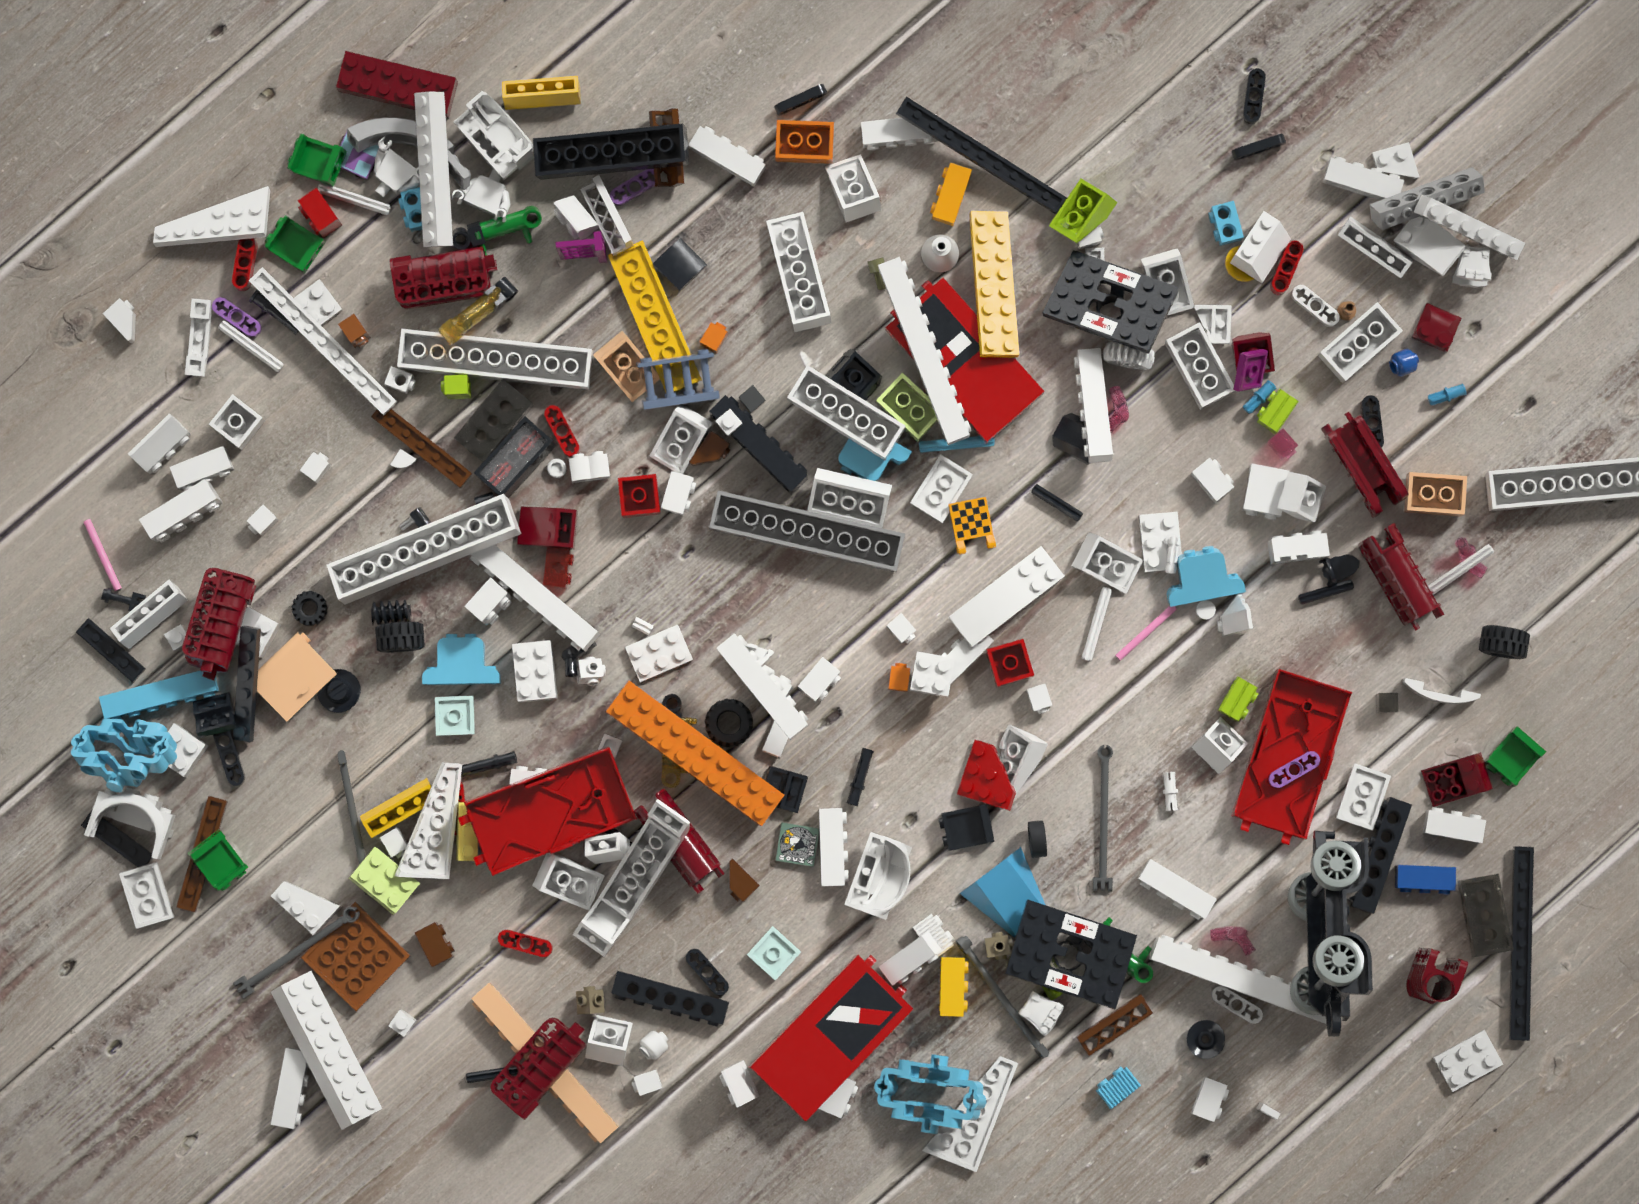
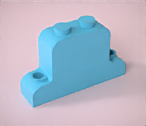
M848 439L839 454L838 461L842 466L841 470L849 475L854 473L859 478L877 482L890 461L897 465L907 462L912 451L896 443L887 459L883 460L851 439Z
M1207 546L1202 548L1201 551L1187 550L1183 552L1184 554L1178 556L1177 569L1180 583L1171 586L1167 590L1166 595L1170 607L1244 593L1246 590L1245 584L1238 574L1227 575L1225 558L1221 551L1214 548V546Z
M446 634V638L440 639L437 643V667H427V670L422 674V684H501V675L496 670V666H485V643L476 637V634H465V637H457V634Z

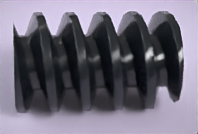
M396 600L394 606H392L391 601H388L387 606H384L383 601H381L379 607H377L376 603L373 602L371 607L372 625H374L375 621L377 625H380L382 620L386 624L390 622V619L392 623L397 622L398 619L400 622H405V619L408 622H412L411 604L408 605L406 600H403L402 605H400L399 601Z

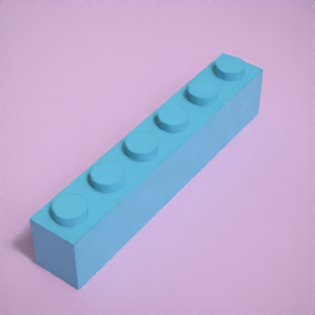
M196 671L100 696L99 700L104 719L122 720L121 716L129 715V718L141 715L140 712L145 710L148 713L159 710L160 706L166 705V708L178 705L177 702L185 700V703L196 701V697L202 695L204 698L215 696L214 692L219 691L216 677L213 681L202 677L203 671Z

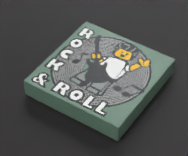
M781 823L775 861L814 867L820 829Z

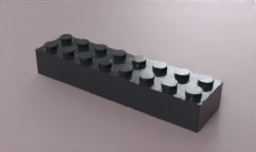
M683 123L533 138L535 176L540 180L689 165L687 127Z

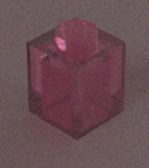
M1284 428L1267 442L1281 460L1285 457L1289 459L1297 452L1295 448L1298 444Z

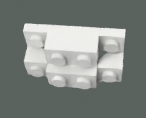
M870 832L844 905L886 920L890 909L901 900L908 887L911 871L909 855L912 847Z

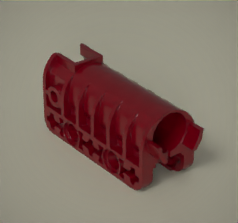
M483 246L412 258L411 255L390 258L395 298L404 309H415L480 298L483 295L481 292L491 287L489 272L498 271L494 254L485 255ZM461 286H466L464 291H458ZM428 292L426 297L421 298L422 293Z
M1347 412L1344 415L1349 422L1343 425V428L1339 427L1333 431L1328 423L1321 430L1325 435L1324 438L1328 439L1332 445V451L1336 452L1341 460L1340 464H1343L1346 468L1348 477H1351L1354 481L1355 489H1358L1363 496L1362 500L1368 511L1372 514V518H1375L1383 512L1379 504L1380 500L1377 497L1378 494L1385 491L1392 504L1397 505L1405 500L1409 493L1362 416L1359 415L1353 418L1351 413Z
M1393 523L1384 529L1390 547L1382 551L1374 536L1361 541L1358 547L1402 624L1405 626L1411 623L1416 631L1420 629L1416 619L1431 611L1436 619L1445 614L1440 607L1441 604L1435 600L1432 594L1434 593L1433 590L1430 591L1427 586L1426 578H1423L1420 574L1419 566L1415 565L1412 560L1411 552L1408 553L1404 546V540L1396 528V524Z
M213 567L207 569L204 573L182 645L187 663L201 668L200 671H203L202 677L214 681L217 672H228L247 605H251L257 587L254 585L255 580L248 576ZM213 572L216 573V576L211 578L208 577V575H212Z
M665 788L656 793L655 796L658 800L687 819ZM640 805L633 812L644 825L649 816L644 806ZM690 823L687 835L670 861L687 882L690 888L693 887L698 894L704 890L699 881L706 875L714 871L718 878H720L725 873L720 868L722 864Z
M1419 947L1406 981L1408 995L1429 1004H1434L1437 1001L1445 1002L1451 1000L1460 990L1468 967V961L1447 957L1442 971L1436 969L1435 966L1440 951ZM1436 976L1439 982L1435 983L1430 996L1427 992V983L1430 978Z
M552 1017L546 1020L492 1081L490 1086L492 1093L518 1116L526 1120L540 1104V1099L587 1047L585 1042L579 1038L585 1029L577 1022L568 1028L557 1018ZM553 1022L556 1024L554 1027L556 1031L552 1030L548 1035L543 1033L549 1029V1024ZM536 1037H541L544 1040L543 1046L539 1047L535 1044ZM532 1048L534 1051L529 1055V1059L522 1064L519 1063L524 1054ZM511 1066L518 1069L517 1076H512L509 1073ZM506 1078L508 1081L499 1090L497 1088L498 1083H501ZM514 1093L519 1095V1099L514 1097Z

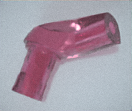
M1114 386L1109 389L1114 414L1109 418L1110 433L1121 423H1126L1129 419L1127 401L1120 386Z
M1460 537L1456 540L1455 545L1459 549L1458 555L1461 562L1477 552L1475 547L1469 544L1466 538ZM1480 562L1468 572L1482 579L1488 567Z
M1224 926L1210 930L1211 940L1214 942L1225 940L1238 942L1245 956L1256 951V948L1247 936L1248 931L1244 927Z

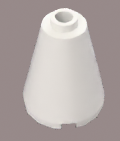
M934 235L923 244L921 257L928 269L934 272H946L956 265L959 259V248L952 238L946 235Z

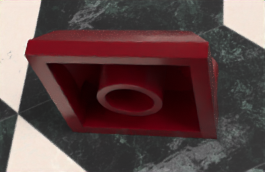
M1426 303L1411 338L1447 353L1462 318Z
M1258 332L1240 335L1232 339L1236 372L1240 353L1259 349L1268 351L1264 373L1275 371L1270 333Z

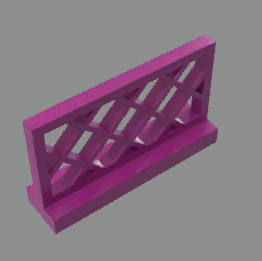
M593 232L594 239L555 242L560 259L597 257L599 263H607L606 245L602 232Z

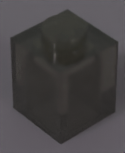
M1398 693L1376 694V713L1399 712Z

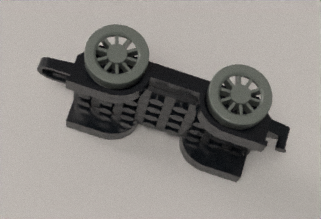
M1335 830L1333 832L1314 831L1313 854L1310 863L1311 872L1298 876L1288 890V903L1291 910L1299 918L1307 921L1308 966L1298 971L1291 981L1290 996L1295 1006L1302 1012L1310 1015L1325 1016L1328 1036L1339 1037L1341 1017L1342 1021H1347L1350 1017V994L1369 995L1373 991L1372 956L1369 946L1362 937L1350 932V925L1347 924V917H1349L1347 898L1359 892L1369 874L1368 838H1363L1361 842L1337 840L1326 842V839H1335ZM1297 894H1298V895H1301V896H1304V897H1301V898H1297V899H1296V895H1297ZM1304 901L1306 904L1301 908L1298 903ZM1299 987L1305 989V991L1299 992ZM1307 995L1308 998L1303 1002L1300 996Z

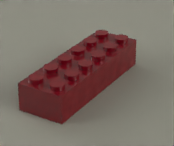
M345 51L336 88L341 93L415 110L414 93L444 92L445 116L449 118L458 81L456 77Z

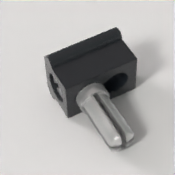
M418 507L409 514L411 517L403 522L400 528L405 530L414 523L419 528L431 523L423 509Z

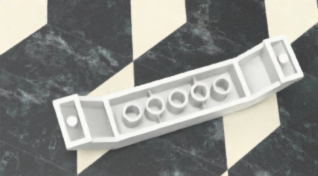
M657 800L651 808L644 826L599 898L573 933L575 937L603 957H605L638 912L689 831L690 822L660 800Z

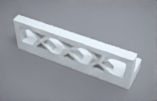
M598 175L592 178L594 183L580 190L614 256L634 245ZM597 188L599 194L595 200L589 198L586 192ZM598 204L606 206L605 216L596 213ZM606 220L615 224L613 232L604 229ZM614 237L621 238L624 245L614 249L612 245Z

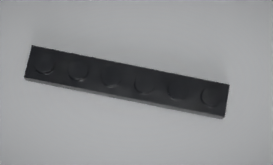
M244 625L240 626L235 700L236 729L233 730V739L250 743L254 740L261 628Z

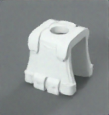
M1466 245L1465 250L1458 257V264L1452 278V283L1464 287H1486L1487 282L1491 281L1492 275L1489 266L1490 248Z
M1032 991L1030 997L1018 1013L1030 1021L1042 1035L1046 1036L1061 1016L1064 1006Z

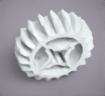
M1108 342L1103 351V360L1120 367L1147 370L1152 368L1155 352L1151 349L1149 354L1116 342Z

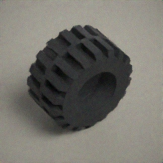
M395 622L380 624L375 627L376 648L379 652H408L421 650L425 647L424 628L420 622Z
M1486 625L1482 627L1478 650L1484 654L1501 658L1524 659L1527 658L1530 634L1516 628Z
M728 698L719 700L707 711L705 719L706 731L712 741L718 745L729 748L743 744L750 737L753 730V717L748 707L741 701ZM725 712H734L740 718V728L734 734H724L718 727V719Z

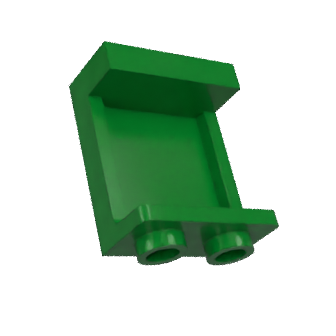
M300 134L299 138L295 141L294 152L288 159L287 168L294 174L334 187L347 151L341 146L335 144L333 146Z
M285 215L284 218L281 217L277 221L273 234L270 233L265 239V248L305 274L326 242Z
M1516 726L1484 762L1487 764L1486 768L1493 774L1497 772L1502 777L1501 781L1508 787L1511 785L1516 787L1529 769L1547 751Z
M220 830L215 831L187 853L216 891L227 889L231 885L230 882L234 878L239 879L245 875V870L248 868Z

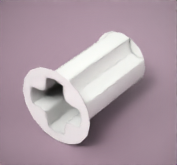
M636 617L631 627L649 635L653 625Z

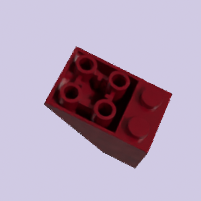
M521 506L519 519L521 534L518 535L517 545L574 550L578 511L564 508Z
M1481 752L1421 770L1433 807L1493 789Z

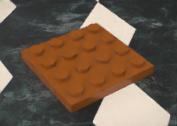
M354 902L350 907H356L357 911H350L349 915L354 918L355 913L359 912L358 920L345 923L315 943L301 958L355 1011H358L411 955L357 902Z

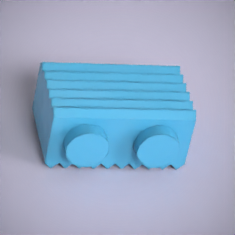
M1118 1067L1112 1072L1114 1075L1109 1080L1105 1078L1097 1084L1098 1089H1096V1092L1110 1109L1141 1086L1127 1067Z

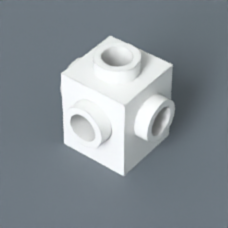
M586 657L578 660L577 683L595 686L601 682L606 675L605 665H602L601 658Z

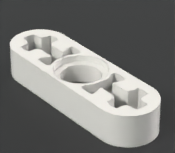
M1298 285L1293 289L1292 299L1327 327H1333L1338 323L1339 313L1308 287ZM1296 290H1304L1305 292L1303 295L1306 298H1308L1309 295L1312 296V298L1307 302V305L1304 304V302L1306 301L1305 298H1297L1298 293L1296 292ZM1312 301H1318L1321 304L1319 311H1313L1310 308ZM1324 307H1326L1327 310L1325 311V313H1327L1328 315H1331V313L1334 314L1335 316L1333 317V319L1335 320V322H1327L1328 317L1325 314H1323L1322 316H1319L1318 314H1320L1324 310Z
M1217 986L1212 990L1211 997L1213 1001L1252 1024L1259 1023L1262 1020V1010L1223 986ZM1224 990L1223 994L1227 997L1230 994L1233 995L1228 1001V1006L1224 1004L1226 1002L1225 999H1216V991ZM1235 999H1239L1242 1002V1008L1238 1011L1234 1010L1231 1005ZM1246 1004L1249 1005L1248 1010L1252 1012L1257 1010L1256 1014L1259 1016L1257 1019L1253 1018L1251 1020V1015L1246 1012L1244 1016L1241 1015L1246 1008Z

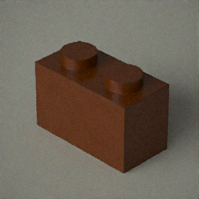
M434 922L414 932L431 967L454 957L453 952H455V949L450 941H446L444 937L446 931L442 924L438 925L437 922Z

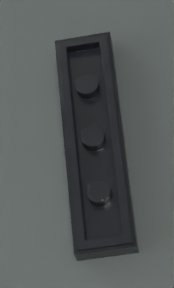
M90 618L76 631L80 637L132 683L146 670L141 663Z
M92 810L80 825L85 829L87 828ZM103 817L101 818L95 833L98 839L137 867L149 864L152 860V853L108 820Z

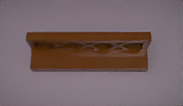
M676 108L666 111H649L650 127L659 126L656 123L655 116H662V125L679 124V113ZM683 166L654 169L655 187H677L685 184ZM662 171L667 175L668 182H661L660 174Z
M1142 994L1137 995L1076 1036L1088 1056L1153 1014ZM1142 1003L1147 1013L1142 1016L1133 1015L1134 1008ZM1123 1015L1130 1016L1129 1025L1126 1027L1117 1026L1120 1017ZM1107 1026L1114 1027L1111 1037H1101L1102 1029ZM1091 1037L1098 1038L1097 1046L1089 1050L1085 1041Z

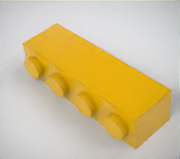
M578 76L503 81L502 98L505 110L581 104Z
M425 778L360 816L361 821L370 837H375L422 810L432 787L429 780Z

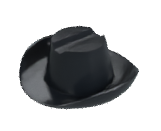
M333 669L337 674L317 692V696L321 705L328 711L334 713L346 712L358 702L361 686L356 676L344 669Z

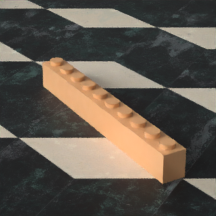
M488 983L471 998L474 1001L472 1005L478 1012L483 1011L487 1015L485 1020L492 1027L495 1025L500 1030L498 1034L504 1041L508 1039L511 1042V1049L516 1054L535 1033L491 983ZM539 1037L535 1038L537 1046L541 1047L544 1045V1042ZM531 1048L527 1053L524 1054V1058L526 1060L529 1059V1055L534 1050ZM568 1069L549 1090L556 1099L561 1098L564 1102L562 1106L568 1113L573 1112L577 1116L576 1122L582 1128L585 1126L590 1131L588 1135L595 1143L597 1141L602 1143L619 1127Z

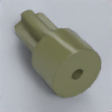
M884 257L867 262L870 274H874L878 290L886 289L878 270V265L885 262Z

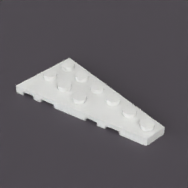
M269 186L155 227L153 240L155 247L266 237L270 200Z
M441 763L395 876L449 879L462 764Z
M999 1056L979 1081L983 1085V1095H985L987 1101L986 1106L980 1111L979 1118L977 1120H963L962 1129L942 1126L938 1134L933 1136L922 1151L977 1172L1018 1063ZM962 1101L956 1110L966 1113L967 1108Z

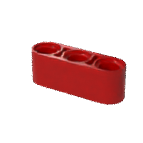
M254 238L240 239L238 241L232 283L239 291H247L252 284L249 280L253 277L258 249L257 241ZM251 240L252 246L245 249L243 247L244 242ZM243 259H249L247 267L240 266ZM239 278H246V283L243 286L237 285Z
M1296 240L1289 242L1283 252L1270 284V289L1275 295L1284 294L1291 283L1304 250L1301 242ZM1289 247H1297L1299 253L1297 255L1291 254ZM1285 263L1289 264L1292 270L1285 272L1282 269V265ZM1275 282H1283L1284 289H1277L1275 287Z

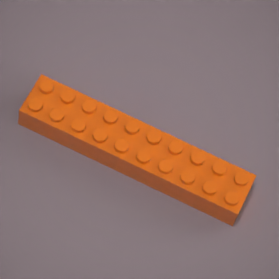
M629 680L605 711L759 826L765 823L784 797L783 793Z

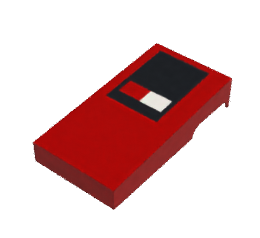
M941 278L935 285H932L927 280L921 285L926 290L920 297L923 306L920 307L922 315L926 314L929 325H927L929 332L933 331L936 338L934 346L936 350L940 349L944 359L941 361L943 368L947 367L951 377L948 378L950 386L954 385L957 396H955L957 404L961 403L964 409L963 418L966 421L968 420L971 427L987 444L1037 401L1045 391L1015 358L980 357L978 322L975 312L944 278ZM893 309L890 314L895 319L885 327V331L913 359Z

